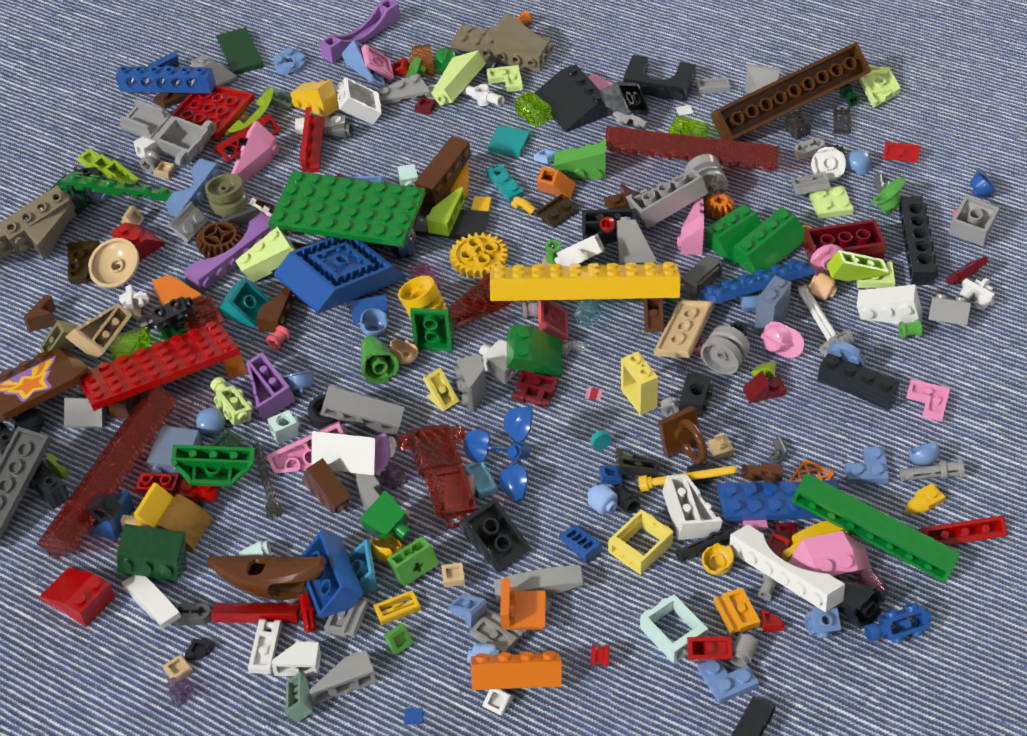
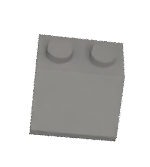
M965 195L951 220L949 234L984 246L991 233L1000 207Z

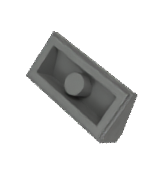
M252 206L233 215L223 217L222 220L224 222L230 220L231 223L241 226L258 216L260 211Z

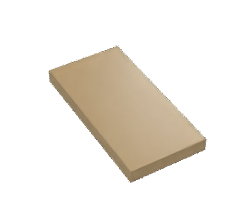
M679 300L653 351L654 355L690 358L715 307L714 303L710 301Z

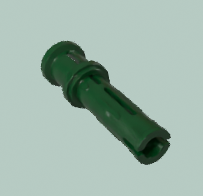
M845 85L839 89L840 96L846 99L848 106H855L860 102L861 96L855 92L852 85Z

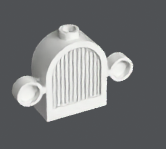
M597 233L557 252L558 257L554 259L556 264L569 266L570 264H578L603 252L605 248Z

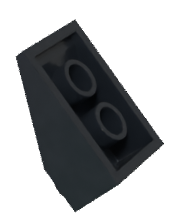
M496 498L464 518L458 525L468 541L497 572L532 549Z

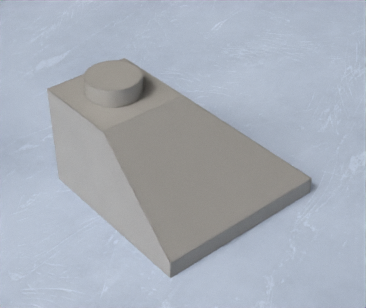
M202 55L191 60V67L212 68L216 85L223 86L237 79V75L207 56Z
M747 64L745 92L747 94L752 93L780 79L781 69Z

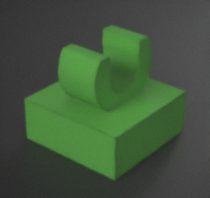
M415 56L410 63L406 77L417 73L422 77L423 73H425L426 67L420 65V58Z
M402 623L384 634L392 653L395 655L413 644L406 626Z

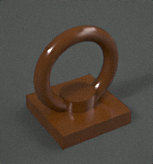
M690 406L658 421L663 451L666 457L669 458L685 451L693 462L697 464L706 462L708 451L705 440L700 432L696 408ZM698 445L700 455L696 454L692 448L693 446Z

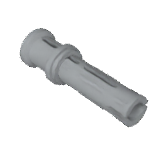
M958 459L957 462L945 463L940 461L938 465L900 468L899 474L902 482L940 477V479L944 480L952 476L964 477L965 470L962 459Z

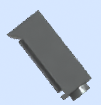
M710 255L704 257L681 278V282L685 283V285L680 289V292L697 301L699 291L705 289V286L710 285L719 276H722V262Z

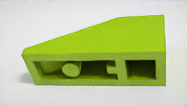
M459 187L432 208L425 220V224L428 226V233L449 236L465 201L464 187Z
M838 250L826 265L832 279L842 281L883 276L889 273L883 259Z

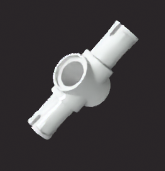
M480 84L476 87L467 85L462 91L464 95L471 96L477 100L479 106H486L490 103L501 106L505 100L504 96L490 91L486 84Z

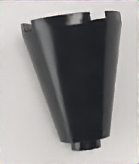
M833 576L845 584L843 602L836 607L859 629L874 623L883 610L879 607L881 601L885 603L884 593L877 588Z

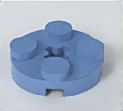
M291 48L284 49L283 52L273 58L275 70L282 75H289L291 72L298 74L306 66L305 55L299 51H293Z
M836 341L831 342L827 349V354H832L863 367L866 358L865 356L862 358L859 355L861 351L858 348L843 341L839 344H835Z

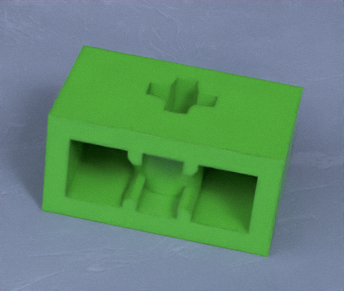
M422 536L387 558L395 578L404 587L439 565L431 544Z

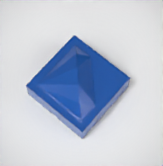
M599 466L601 484H622V475L618 473L617 466Z

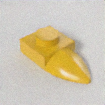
M931 483L916 491L915 496L907 503L905 513L918 514L926 512L943 503L945 496Z

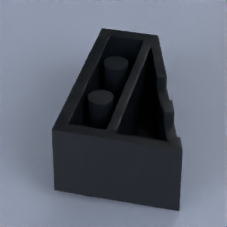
M636 208L582 210V240L598 233L603 245L617 242V227L615 226L609 232H604L600 227L601 219L612 217L617 222L621 217H631V220H636Z

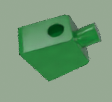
M386 490L359 518L363 528L389 542L396 535L406 540L411 534V530L405 526L409 522L407 514Z

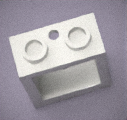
M346 77L342 82L338 83L336 91L339 109L373 125L382 114L379 93Z

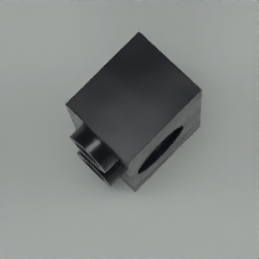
M687 373L679 401V411L693 406L696 408L697 417H703L704 411H708L709 400L707 398L708 396L711 397L713 392V385H710L711 377Z

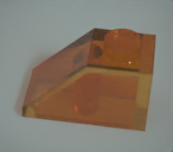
M430 44L411 46L412 53H409L410 63L415 56L420 58V65L426 67L424 74L435 77Z

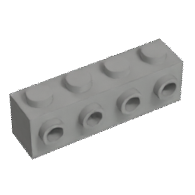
M328 386L320 415L396 436L405 407L397 403L381 401L376 397L363 396L359 392L346 391L338 386Z

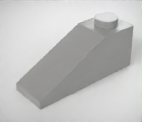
M366 650L352 653L350 656L342 659L309 690L313 705L376 683L374 669Z

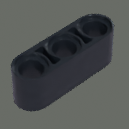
M753 696L731 736H762L774 714L775 705Z

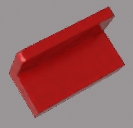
M885 141L883 159L918 163L920 145Z

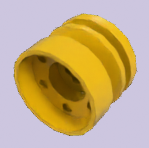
M430 276L415 277L406 282L398 292V297L403 307L406 308L410 319V308L446 309V303L438 291L433 278Z

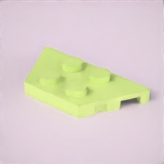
M869 65L872 72L858 80L872 107L875 108L898 95L901 88L889 67Z

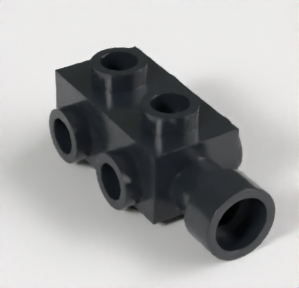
M190 297L172 299L169 303L154 308L150 312L151 316L146 315L140 318V325L145 332L154 329V326L161 329H169L173 327V324L179 321H186L195 314L193 309L194 303Z

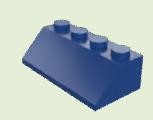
M320 531L300 557L323 556L326 560V566L321 575L316 579L306 581L318 616L325 618L351 609L361 598L363 591L341 537Z

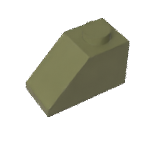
M58 320L39 347L41 352H48L56 347L73 351L76 345L65 337L78 326Z

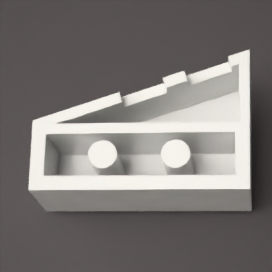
M915 285L858 291L857 309L860 319L899 324V322L909 323L919 319L922 323V307Z
M687 474L667 476L662 492L677 539L705 538L713 531H720L723 521L720 517L715 516L711 510V505L708 502L705 503L700 496L701 492Z

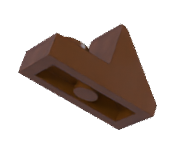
M620 184V194L604 197L606 209H630L626 196L632 194L634 197L638 195L637 192Z
M45 294L23 317L28 331L32 332L55 325L56 322L52 313L56 310L52 296Z
M644 298L645 333L664 331L662 298Z

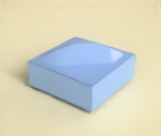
M544 148L534 154V160L548 164L554 160V152L556 151Z

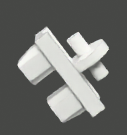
M985 278L982 282L977 279L975 282L964 279L962 282L963 288L959 294L961 298H967V302L972 296L977 298L974 305L982 311L988 305L993 306L995 304V294L992 293L993 288L989 286V279Z
M130 284L126 286V293L119 295V300L137 321L141 318V308L148 304L149 297L142 291L134 292Z

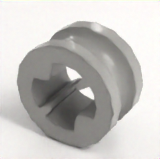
M672 397L663 399L661 401L662 414L670 416L679 412L678 400Z

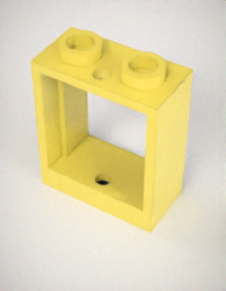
M635 352L621 358V390L637 412L642 415L657 408L658 376L641 354Z
M640 510L608 540V552L641 575L673 544V531L669 526L657 521L653 515ZM641 528L660 540L644 556L626 544Z

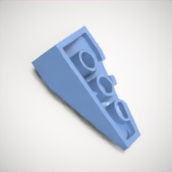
M353 40L342 53L344 63L371 83L381 88L384 87V77L365 66L361 49L363 45Z

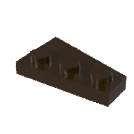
M100 241L66 243L68 249L67 258L69 260L68 280L71 284L88 283L90 277L88 272L89 259L94 250L101 244Z

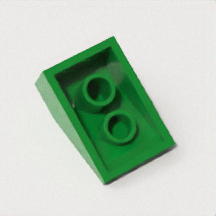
M410 308L414 344L418 350L452 351L455 329L449 310Z
M513 324L507 333L506 368L562 376V340L532 326Z

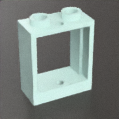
M675 594L669 598L662 599L657 606L646 610L640 616V629L673 664L688 654L687 637H708V628ZM672 610L692 629L674 643L654 624Z

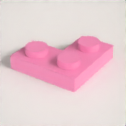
M911 379L906 398L925 403L923 418L942 422L950 388Z

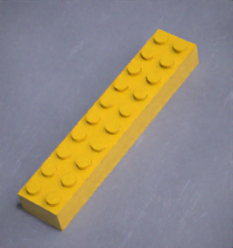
M633 262L626 263L625 265H618L617 263H608L607 265L590 263L588 266H580V264L576 263L569 266H562L561 264H552L550 266L534 264L532 267H524V265L520 264L513 267L496 265L491 267L490 301L680 298V273L678 265L673 262H664L663 264L646 262L644 265H637Z

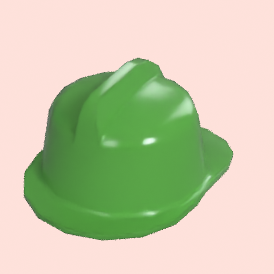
M898 178L889 183L872 199L871 205H877L885 215L894 211L901 203L899 191L905 184V178Z

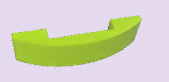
M272 87L269 88L256 101L260 107L244 123L237 120L224 135H234L254 123V121H257L269 106L274 89Z

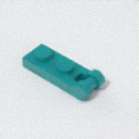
M502 163L497 164L494 168L490 167L485 170L487 177L508 202L513 201V198L516 196H524V190L505 170Z

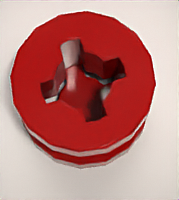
M592 644L591 666L601 664L604 667H609L610 645L600 647L597 644Z

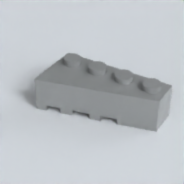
M693 169L673 177L669 183H658L656 188L647 191V188L640 191L641 194L634 197L631 194L626 196L630 209L636 208V217L648 229L678 210L708 194L702 176Z

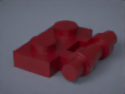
M522 370L516 382V389L521 391H513L511 398L521 403H533L537 407H549L551 400L545 399V396L553 398L559 385V379ZM528 393H535L537 396L529 395Z

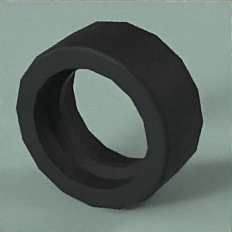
M326 394L315 397L308 406L310 423L318 430L339 421L331 417L323 418L316 416V413L322 409Z

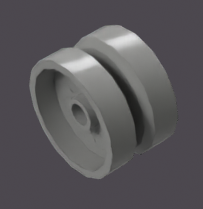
M720 325L714 328L709 338L703 344L700 350L701 358L715 372L731 375L738 370L748 355L750 343L747 337L736 328Z

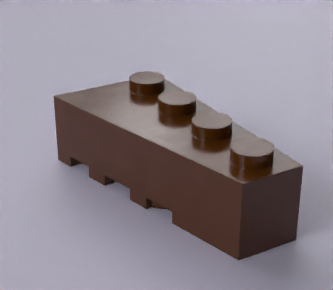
M451 136L415 181V187L425 188L426 191L421 206L434 207L447 197L471 156L469 142Z

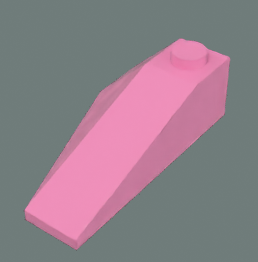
M254 121L247 132L246 138L248 141L246 146L242 145L241 158L236 160L231 174L241 177L243 184L269 164L279 151L276 137L257 121Z
M703 197L695 201L681 228V236H677V247H681V254L702 255L704 233Z
M340 420L315 431L347 435ZM312 433L266 455L274 474L306 470V468L312 465Z

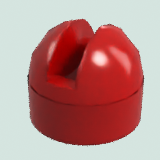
M605 217L600 221V227L604 232H609L616 226V221L612 217Z

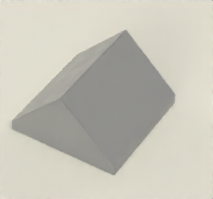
M86 396L64 398L65 428L103 429L109 408L106 406L93 411Z

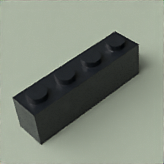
M828 353L819 365L817 381L886 410L891 409L898 397L900 382Z

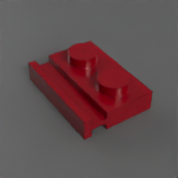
M985 255L982 258L970 261L946 277L945 280L948 285L955 282L958 285L966 277L979 272V268L987 264L989 260Z

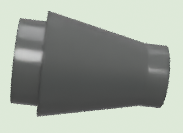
M344 122L328 127L327 133L329 137L349 138L353 136V126L351 123Z

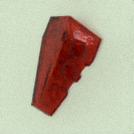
M489 272L446 310H449L455 329L501 310L512 301H490Z

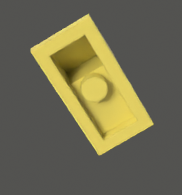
M437 368L423 377L425 384L431 392L427 397L442 411L459 402L441 368Z

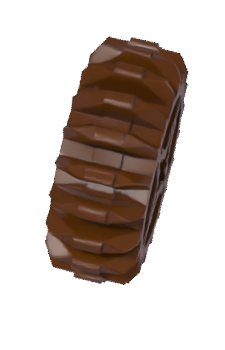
M224 220L221 222L215 221V223L209 222V225L203 226V229L199 230V233L196 235V245L204 258H212L233 248L240 242L244 234L240 226H237L236 223H231L230 220L224 222Z

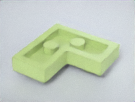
M518 65L486 69L488 84L505 82L507 92L523 90Z

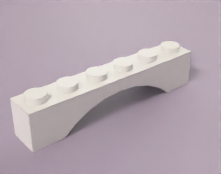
M746 525L730 534V547L734 555L819 609L827 612L843 602L845 589L843 582L830 574L804 570L782 560L768 547L764 534L755 528Z

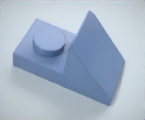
M462 594L448 608L452 614L462 616L468 627L472 629L486 615L487 601L483 598Z

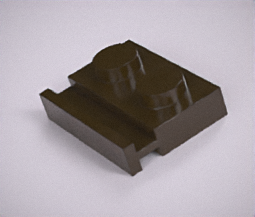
M560 194L538 209L536 217H541L542 221L555 228L579 212V206L568 198H563V195Z

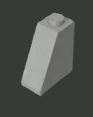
M621 217L620 220H617L618 265H625L629 262L636 263L637 265H644L646 262L656 263V258L636 220H631V217Z

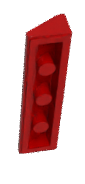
M1004 515L919 529V532L932 537L946 546L1008 536Z
M216 603L211 612L213 623H258L259 619H267L268 622L282 620V623H298L300 603Z

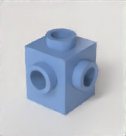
M812 607V611L805 614L804 625L809 632V636L817 635V639L831 637L830 633L841 630L838 608H832L824 612L818 607Z

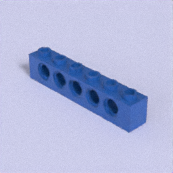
M121 66L115 75L120 92L211 93L216 85L212 68Z

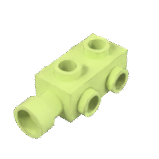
M223 377L215 378L210 386L216 393L214 402L223 411L225 418L229 419L233 426L250 421L253 405L249 400L245 401L242 390L236 389L234 385L228 387Z

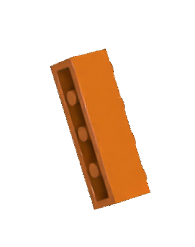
M544 651L543 654L522 652L517 655L503 652L490 656L486 653H479L476 656H470L472 690L562 687V661L559 653L554 651Z

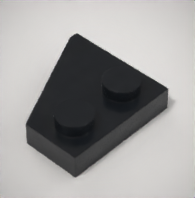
M616 448L615 458L618 473L625 476L647 475L648 477H659L658 461L644 458L637 454L629 457L622 454L623 449Z

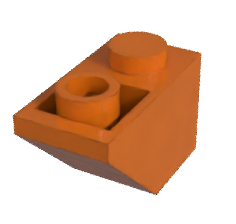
M542 166L537 179L538 191L557 196L562 194L564 198L571 199L576 182L559 170Z

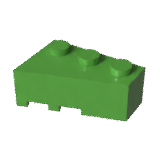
M606 139L601 140V143L591 145L589 143L585 144V147L576 149L573 147L554 152V169L559 170L570 179H606Z

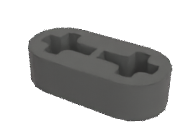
M181 603L174 606L179 612H184L181 614V618L173 622L179 626L204 625L212 618L211 609L206 603Z

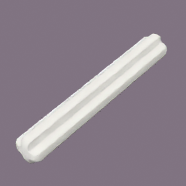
M806 285L799 287L798 293L828 341L836 335V332Z

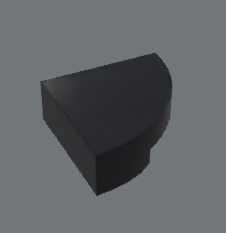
M193 638L185 654V659L193 661L206 657L214 649V644Z

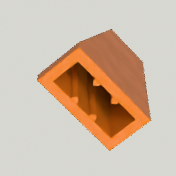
M166 275L152 281L155 293L162 306L169 303L172 299L190 297L194 303V312L204 308L201 294L173 276Z

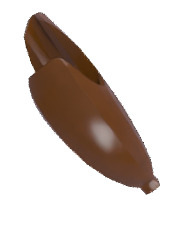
M209 556L206 566L213 568L217 575L229 585L246 594L270 600H288L302 593L305 581L316 579L321 575L326 566V560L323 556Z

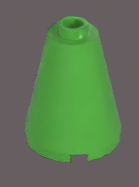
M367 336L361 342V373L370 383L382 384L388 382L389 378L393 375L395 376L398 372V359L376 336Z

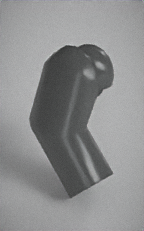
M875 174V188L882 191L890 182L884 183L883 174Z

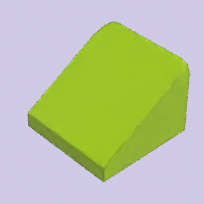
M776 361L757 365L752 370L753 376L755 377L759 372L763 371L767 379L775 377Z

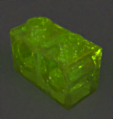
M528 91L514 99L515 112L535 128L551 120V106L533 92Z

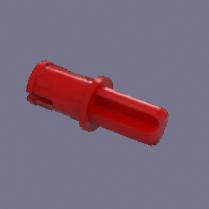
M303 593L299 596L301 607L299 615L303 619L304 631L306 633H313L316 631L315 616L317 613L313 607L311 595Z

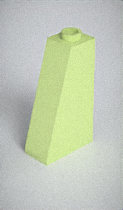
M478 50L452 57L432 91V95L440 106L452 103L484 67L486 62Z

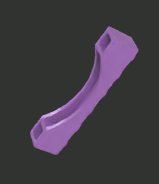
M383 0L376 5L369 18L356 30L344 35L331 34L320 41L322 58L334 63L343 57V51L353 40L363 44L401 19L399 3L394 0Z
M260 213L249 222L245 235L233 248L216 257L196 261L185 269L184 275L187 284L202 293L232 269L236 268L238 265L235 260L274 230L269 228L268 225L271 217Z

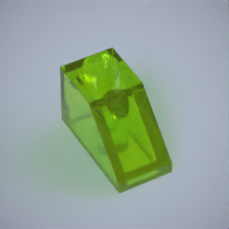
M144 326L119 334L109 347L113 360L122 355H130L138 349H145L151 341L148 327Z

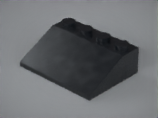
M576 64L561 69L534 93V97L565 132L609 116V108L603 104L600 90Z

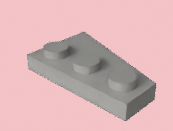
M418 73L376 90L379 93L380 105L398 103L406 98L414 100L417 99V96L422 95L431 97L430 90Z

